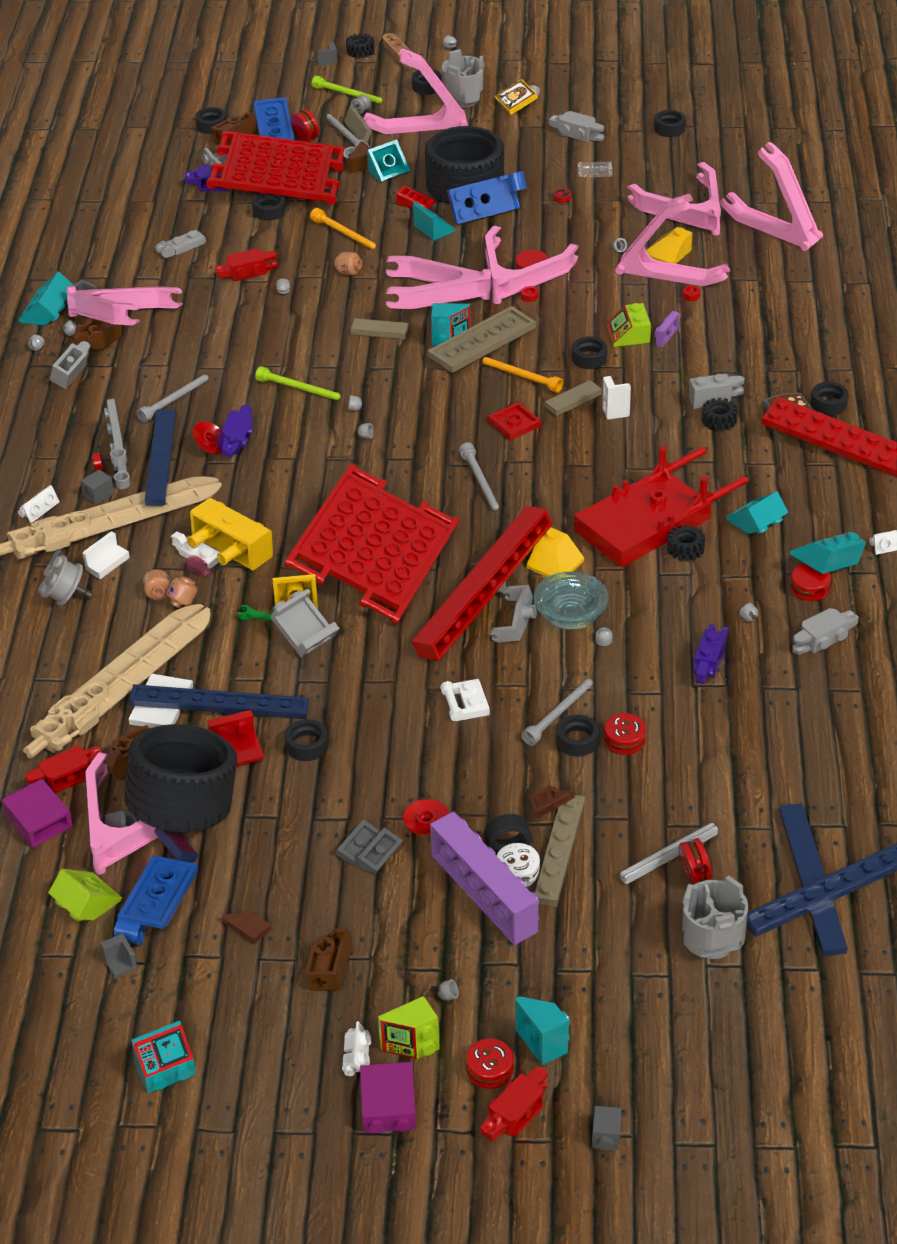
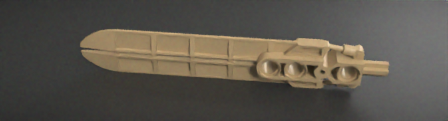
M191 477L168 484L166 505L145 506L146 491L82 511L38 520L32 523L31 527L26 526L8 532V541L0 544V556L13 552L17 559L37 554L41 550L46 552L55 551L89 536L206 500L215 495L220 490L222 484L214 477Z
M190 605L180 608L164 618L73 694L64 696L48 710V715L30 728L31 735L35 740L26 746L23 752L30 759L44 748L54 753L56 750H62L63 746L71 742L72 738L76 735H83L99 722V718L132 691L133 684L139 685L207 627L211 616L210 609L206 607L200 611L204 605Z

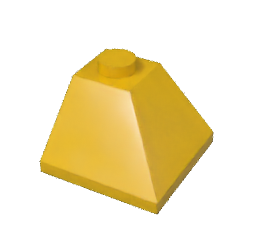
M676 227L661 236L646 249V252L656 261L677 264L692 250V232Z
M550 527L535 545L526 568L558 583H562L584 562V557L567 534Z
M315 574L272 578L275 605L283 600L284 602L289 601L290 597L299 590L303 592L309 589L311 593L308 597L318 609Z

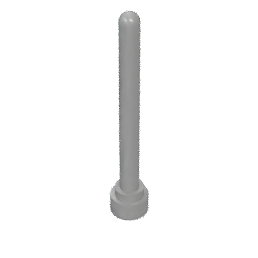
M331 114L326 115V119L355 145V148L361 141L365 142L369 147L365 140L357 139Z
M208 375L200 376L150 407H141L136 411L137 418L142 423L150 421L156 410L164 408L207 382L209 379Z
M462 444L459 448L461 457L469 462L493 511L498 510L499 505L475 459L476 450L473 444Z
M586 679L536 726H528L521 733L522 740L529 746H534L541 739L542 732L592 686V680Z

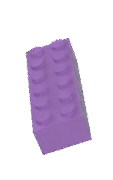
M454 811L431 823L432 857L503 934L516 945L538 933L539 899L537 895L525 887L521 878L516 877L505 862L500 861L494 850L482 842L479 834L474 833L468 827L467 822Z

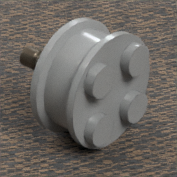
M64 555L58 556L52 565L49 564L45 568L43 573L45 576L44 581L38 588V592L42 597H51L56 600V604L59 606L64 605L74 592L81 596L83 595L87 599H90L93 594L92 591L78 585L82 576L83 566L79 563L74 565L68 562L67 557Z

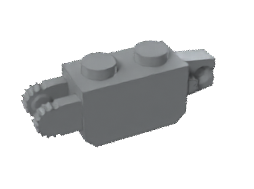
M568 111L563 115H553L549 119V125L558 128V134L586 142L589 140L601 142L604 139V135L598 133L604 131V126L596 123L594 117Z
M829 608L802 621L801 631L793 637V642L796 644L793 645L792 652L801 655L812 651L815 654L848 637V630L858 624L859 617L851 610L840 613L836 609Z

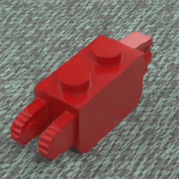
M252 249L229 254L226 257L227 262L215 266V272L218 278H231L232 281L267 274L268 270L278 267V262L274 260L277 258V252H262L260 249Z
M78 745L39 762L38 768L26 774V782L29 783V786L43 779L51 790L57 794L86 781L87 768L99 752L102 753L98 746L82 750Z
M542 1066L536 1067L527 1076L521 1073L515 1080L509 1081L499 1097H494L489 1103V1115L480 1127V1134L492 1142L503 1133L508 1136H517L543 1108V1092L547 1088V1069Z

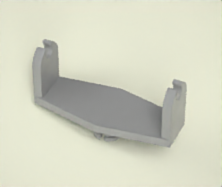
M529 585L509 586L504 589L503 594H505L504 598L506 600L517 601L512 626L493 628L490 632L493 641H520L529 618H536L537 610L536 606L532 605L533 595Z

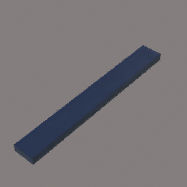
M176 409L156 410L145 506L166 505Z
M133 684L130 705L234 714L251 710L253 715L307 719L309 698Z
M803 804L779 806L780 817L801 886L804 887L825 877ZM833 901L810 911L822 956L846 954L848 947Z
M897 844L748 912L746 927L757 937L896 872Z

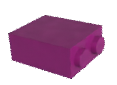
M43 779L2 799L5 816L32 848L73 827L69 809Z
M412 1062L360 1065L364 1133L403 1132L416 1129Z

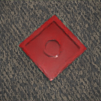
M519 402L487 416V421L510 441L542 426V421Z

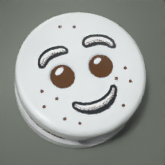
M513 843L504 846L498 851L496 856L501 862H505L509 866L510 871L516 877L521 878L525 887L532 885L538 879L540 874V858L534 848L523 843Z

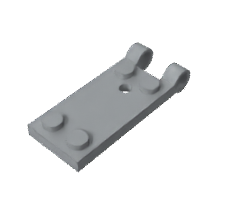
M108 399V408H104L106 420L110 419V423H107L108 435L113 437V443L110 444L111 463L114 465V471H119L114 475V483L116 488L125 489L131 484L130 475L126 470L127 456L126 451L123 449L115 399Z

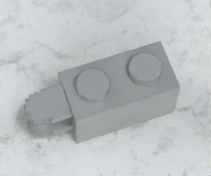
M81 341L78 345L72 343L52 366L50 381L67 389L86 367L90 344L86 341Z
M727 373L692 378L689 380L690 402L694 409L702 408L703 404L707 400L711 401L712 398H715V400H718V398L724 400L726 398L729 402L732 396L744 393L743 386L739 385L744 384L745 379L740 375L728 377Z

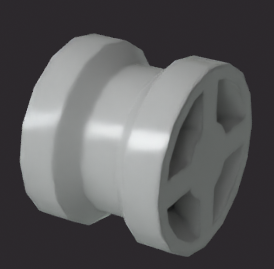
M361 94L351 101V107H354L361 115L371 108V101L366 95Z

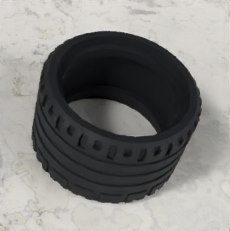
M474 126L451 127L436 133L425 145L426 188L428 192L437 200L450 204L447 190L504 176V144L502 140L491 131ZM482 194L481 202H488L487 195ZM465 199V206H472L471 199Z
M168 724L150 728L136 736L129 746L124 792L125 805L139 820L161 830L196 832L213 827L222 822L230 813L237 766L236 751L222 736L201 727L185 724Z

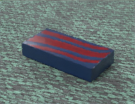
M155 829V834L178 860L189 862L197 860L198 853L179 832Z

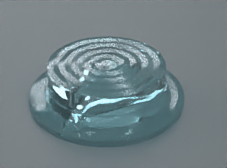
M581 572L553 574L542 580L534 592V603L537 610L551 624L563 629H580L590 625L605 611L609 601L608 591L604 584L597 578Z

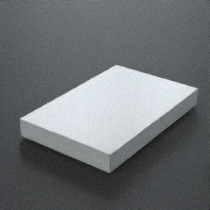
M151 674L146 685L192 689L193 681ZM135 706L129 717V724L141 727L147 725L149 728L175 724L182 709Z

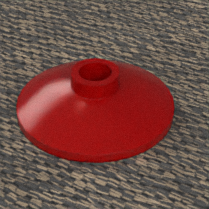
M198 422L192 430V435L197 445L207 453L220 454L221 448L217 445V442L221 435V429L211 422Z
M418 800L411 803L405 809L403 822L412 833L429 836L431 835L430 824L448 815L449 810L444 804L436 800Z

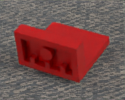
M251 710L207 721L208 730L222 736L235 749L237 766L264 759L263 751L255 733Z

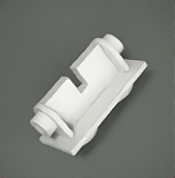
M49 485L23 504L18 511L19 515L27 517L29 522L32 523L58 504L59 499L52 485Z
M897 530L874 534L869 539L870 545L875 546L876 555L897 550Z
M359 1021L356 1022V1029L350 1028L345 1033L344 1051L347 1054L343 1055L342 1070L346 1076H353L356 1072H360V1065H370L368 1053L369 1045H371V1036L369 1031L365 1030Z

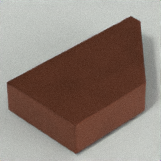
M548 786L529 798L534 814L539 818L575 798L570 790L563 791L558 790L556 787Z
M253 912L224 914L221 916L224 924L253 944L271 931V924Z

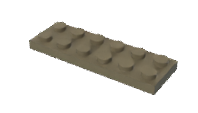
M510 306L429 349L428 357L453 373L535 329L536 321Z

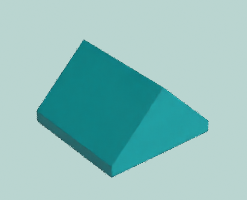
M397 140L367 150L368 172L380 182L410 171Z
M416 201L413 203L414 226L433 241L456 230L434 212Z

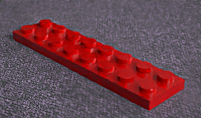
M781 397L775 399L762 417L761 424L897 477L896 441L881 437Z

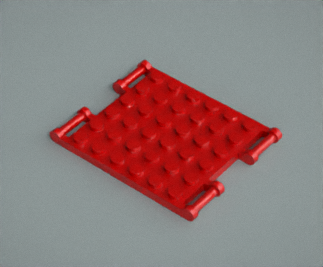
M223 131L221 133V142L217 146L216 153L220 156L228 154L225 164H212L210 169L211 175L206 182L208 188L223 187L228 190L238 189L244 192L253 191L261 194H276L296 199L326 201L329 205L336 203V192L340 187V182L337 179L328 178L330 168H334L338 172L343 170L345 147ZM229 140H232L231 145H227ZM333 154H337V160L332 159ZM222 172L221 178H217V175ZM326 187H330L329 193L325 192Z
M351 463L286 559L284 566L289 569L292 567L305 575L315 574L316 583L321 586L328 574L365 593L359 606L363 608L368 607L389 618L393 624L397 625L453 531L456 529L460 519L444 514L429 506V503L423 501L420 507L417 508L384 491L388 481L380 480ZM298 558V559H300V560H302V561H304V562H306V563H308V564H310V565L316 567L317 569L321 570V573H319L318 571H316V570H314V569H312V568H310V567H308V566H306V565L300 563L299 561H297V560H295V559ZM371 597L397 610L396 613L371 600Z

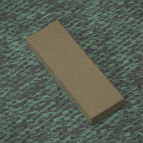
M349 107L344 119L345 124L357 139L365 140L368 143L372 133L371 129L354 107Z
M354 318L351 334L405 339L409 323Z
M589 380L545 401V407L558 416L602 395V389Z

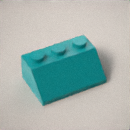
M59 271L55 273L36 291L18 321L44 326L50 321L54 322L60 315L58 312L66 306V287L73 286V284Z
M848 532L792 550L790 555L824 574L858 564L866 541L859 538L858 534Z

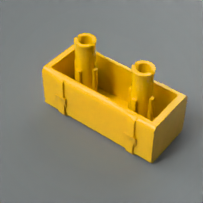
M212 498L207 499L191 510L192 535L187 537V543L191 548L194 549L201 543H204L221 552L217 554V560L220 564L226 565L233 559L252 571L272 558V531L264 527L263 524L247 518L225 506L224 503Z

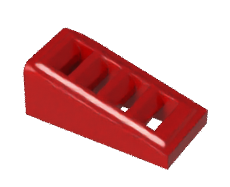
M402 186L396 193V204L413 209V203L416 201L430 210L435 204V200L406 186Z

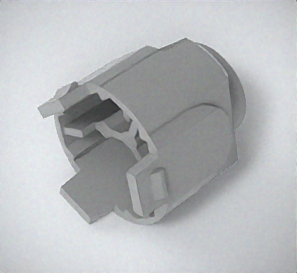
M458 49L449 52L448 60L442 64V83L459 106L466 108L474 106L480 100V92L483 90L484 62L483 56H480V59L472 56H462L461 50Z
M729 875L725 878V881L706 880L695 885L688 884L682 902L684 903L682 917L684 945L692 953L709 959L722 958L731 951L740 949L745 942L748 901L745 895H743V885Z

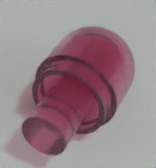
M191 555L187 558L186 567L188 570L196 575L203 574L206 577L211 575L212 570L207 568L205 560L196 555Z

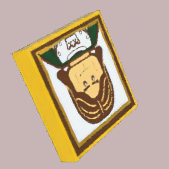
M522 79L495 95L496 101L510 115L538 98L537 94Z

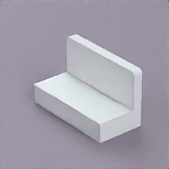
M611 376L603 377L602 408L607 420L630 416L631 386L629 383L614 385Z
M112 531L83 552L86 571L99 579L130 558L129 551L117 545L116 534Z

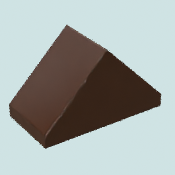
M361 141L348 157L349 173L368 169L367 150H369V147L365 142Z

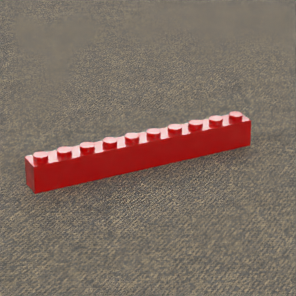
M526 506L412 640L418 657L439 661L550 529L552 522L547 509Z

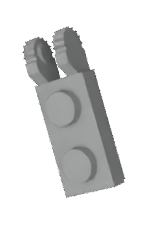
M193 230L167 242L161 241L157 243L155 249L164 258H168L205 244L206 238L199 231Z

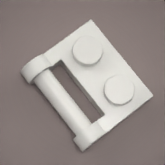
M479 679L458 683L446 681L441 684L440 688L442 694L446 696L450 708L449 715L452 721L490 715V709ZM459 693L464 709L458 707L454 694Z

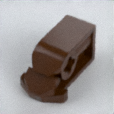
M246 112L242 117L233 116L213 126L211 130L214 143L220 144V136L223 131L256 135L258 126L256 119L251 113ZM229 140L227 145H231L232 140Z
M93 319L85 325L78 324L73 336L74 344L78 345L81 341H86L95 350L103 349L122 337V325L111 324L97 319Z
M147 725L122 735L111 743L107 760V771L116 776L120 781L124 780V775L127 771L129 746L136 736L150 729Z
M346 928L333 929L328 935L321 936L314 941L304 974L310 990L342 989L350 955L353 956L352 937L350 931Z

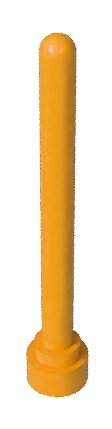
M319 208L312 210L310 214L312 221L325 223L372 250L376 248L374 242L328 218L323 210Z
M488 357L482 359L485 365L547 385L550 391L559 393L563 387L562 378L556 376L547 378Z

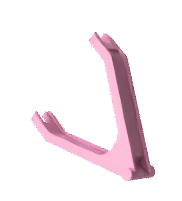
M401 49L398 53L401 55L400 62L421 71L444 102L442 108L433 115L384 119L374 114L366 113L363 118L366 120L365 122L369 128L383 134L468 126L465 111L459 106L424 58L406 49Z
M768 142L765 146L772 154L767 153L761 147L758 155L775 174L792 215V224L748 207L733 192L728 193L726 196L733 205L727 203L724 198L721 199L720 205L736 221L798 245L803 251H807L823 238V233L817 229L789 159L773 143Z
M701 162L696 165L703 170V173H698L696 178L708 188L709 200L704 203L690 204L688 210L668 216L667 219L710 230L712 235L717 236L720 234L721 208L716 172L708 164ZM636 184L627 186L633 193V196H627L628 201L639 211L656 215L667 201L671 199L645 192Z
M686 194L667 201L626 252L623 253L615 272L618 275L627 273L707 286L727 279L726 273L731 270L727 264L710 269H702L656 261L646 252L644 245L668 216L690 208L689 202L693 201V198L690 194Z
M493 226L485 235L487 247L485 249L487 268L491 270V291L494 304H500L503 298L521 292V289L526 286H536L568 273L578 259V256L574 255L578 245L570 244L562 254L519 270L506 269L497 264L495 249L501 242L500 237H496V234L501 227Z
M389 256L386 259V262H396L398 264L396 270L386 269L388 276L410 277L432 282L431 284L415 287H389L386 294H397L399 296L396 302L386 301V305L389 308L415 309L432 306L433 303H448L481 297L484 300L490 299V269H483L480 272L414 256Z
M75 286L66 287L68 314L70 317L78 316L79 314L111 324L135 325L139 323V319L129 318V309H175L183 305L181 302L176 303L172 300L173 293H182V290L177 287L158 286L76 290Z
M101 752L95 756L86 770L90 846L93 854L94 872L97 875L104 874L106 867L158 838L154 832L156 828L145 824L141 820L122 828L110 827L101 822L98 788L109 773L107 771V764L103 763L108 754Z

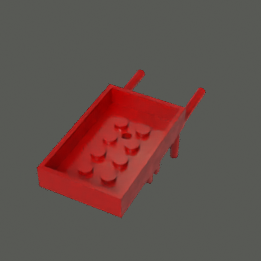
M661 446L659 447L658 464L650 475L631 485L628 484V481L624 480L620 489L617 485L613 486L611 496L574 515V531L622 568L667 543L668 533L675 526L680 528V525L687 527L688 524L690 528H693V526H698L709 520L711 516V503L748 483V479L746 476H742L711 493L707 491L708 477L702 476L700 478L698 494L672 475L671 472L706 454V448L701 447L669 463L666 461V447Z

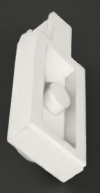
M176 531L171 535L172 545L185 558L207 570H210L219 563L217 554L221 552L204 543L193 549L188 545L187 537L184 534Z

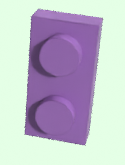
M672 311L668 317H665L661 326L656 328V346L664 347L679 328V312Z

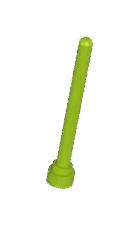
M315 75L312 80V87L315 89L327 88L354 97L364 94L371 102L381 104L383 101L380 97L326 82L321 76Z
M259 366L256 371L255 379L263 383L270 380L333 400L341 398L337 392L273 374L268 368Z

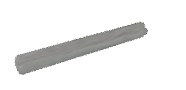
M710 822L619 873L620 880L624 884H629L678 857V846L682 842L699 838L703 843L718 834L717 826Z

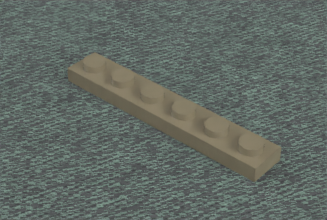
M574 795L575 798L558 807L535 890L541 905L558 906L585 805V796Z

